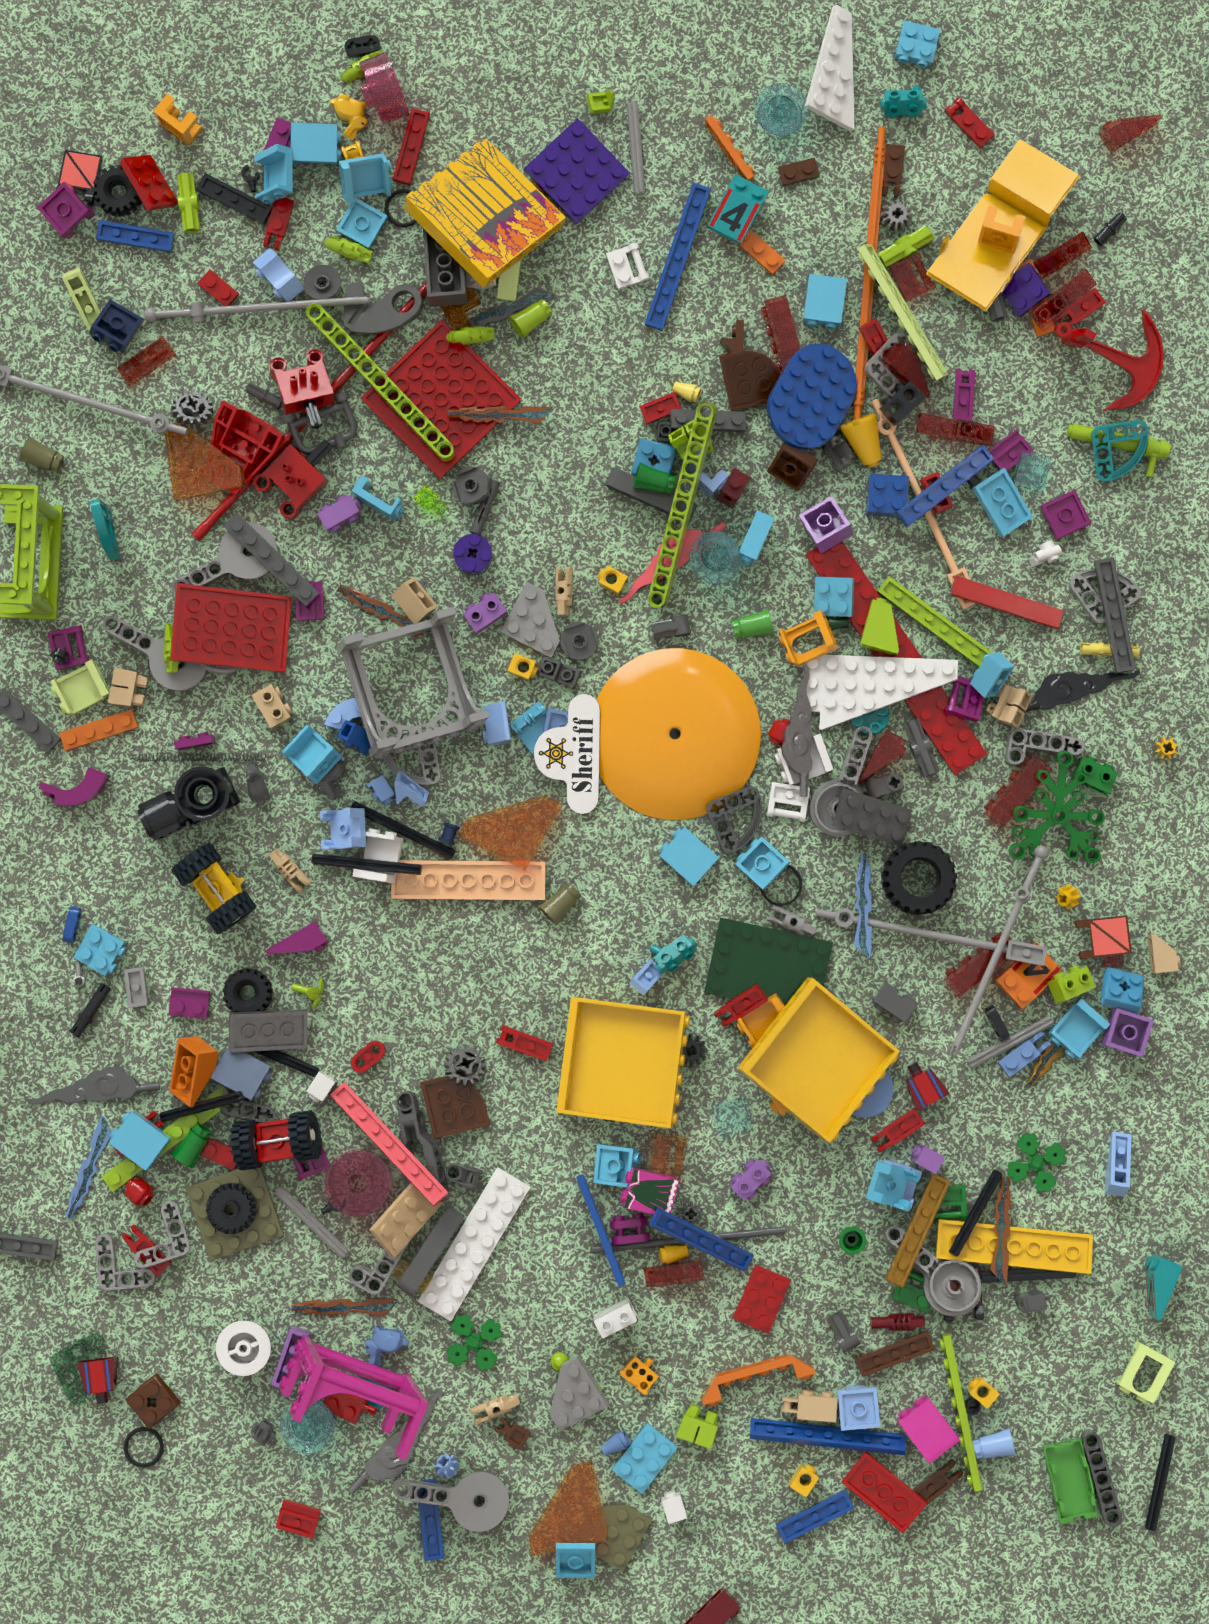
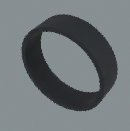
M790 865L787 866L796 873L799 879V891L795 898L787 903H775L768 899L764 891L760 888L762 896L769 903L777 906H784L794 902L799 897L802 890V879L799 872L794 867Z

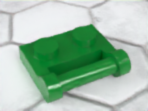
M949 1185L940 1205H960V1210L937 1212L934 1220L955 1218L966 1220L965 1185Z
M911 1270L908 1277L924 1284L923 1275ZM905 1283L903 1288L895 1287L892 1294L893 1299L928 1314L931 1305L925 1297L924 1290Z

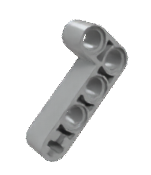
M1019 728L1008 734L1005 761L1011 766L1022 763L1025 758L1026 749L1058 754L1064 749L1073 756H1076L1084 751V742L1075 737ZM1014 733L1021 735L1022 740L1020 743L1014 741ZM1033 736L1040 738L1041 743L1039 746L1032 743ZM1052 739L1059 741L1060 746L1058 749H1054L1051 746ZM1074 743L1078 747L1075 751L1071 747L1064 748L1065 745H1072ZM1011 752H1016L1019 755L1017 762L1011 760Z
M407 1245L395 1258L391 1257L384 1250L373 1271L362 1265L353 1267L349 1272L350 1282L370 1294L380 1293ZM387 1263L390 1266V1270L382 1272L380 1264ZM360 1270L363 1273V1279L358 1280L354 1278V1271ZM370 1281H379L380 1288L373 1289L370 1286Z

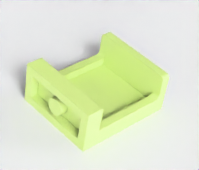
M91 659L85 662L86 665L57 680H51L53 684L51 690L55 696H59L61 700L59 705L64 714L67 713L73 716L109 697L110 689L94 660Z

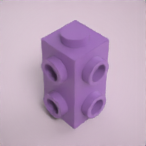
M343 495L336 500L335 504L331 506L328 504L320 509V512L317 514L328 533H336L343 528L342 525L347 522L351 524L359 519L358 516L361 515L359 509L362 506L357 498L353 499L351 495Z
M757 1158L754 1161L752 1159L749 1160L744 1166L746 1170L741 1175L737 1173L730 1180L732 1183L730 1187L744 1201L746 1199L751 1200L757 1193L756 1189L760 1185H766L771 1179L769 1177L772 1174L769 1171L771 1167L763 1159L761 1161Z

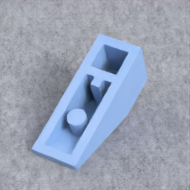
M1112 1132L1105 1176V1194L1124 1197L1130 1188L1131 1134Z

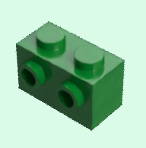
M1086 755V757L1083 756L1079 759L1071 779H1074L1076 772H1083L1087 776V780L1083 785L1106 795L1109 794L1118 772L1114 771L1113 766L1106 763L1101 765L1097 763V759ZM1083 775L1078 776V781H1081Z

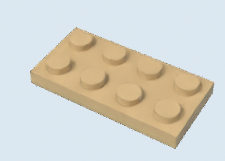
M410 1183L369 1230L387 1253L395 1258L445 1201L439 1202L433 1207Z

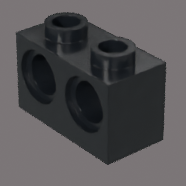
M911 381L906 384L904 382L899 384L894 389L896 393L892 397L888 395L881 402L883 406L879 410L894 426L900 423L926 398ZM905 391L911 393V400H907L904 397ZM891 404H895L898 407L897 413L891 411Z

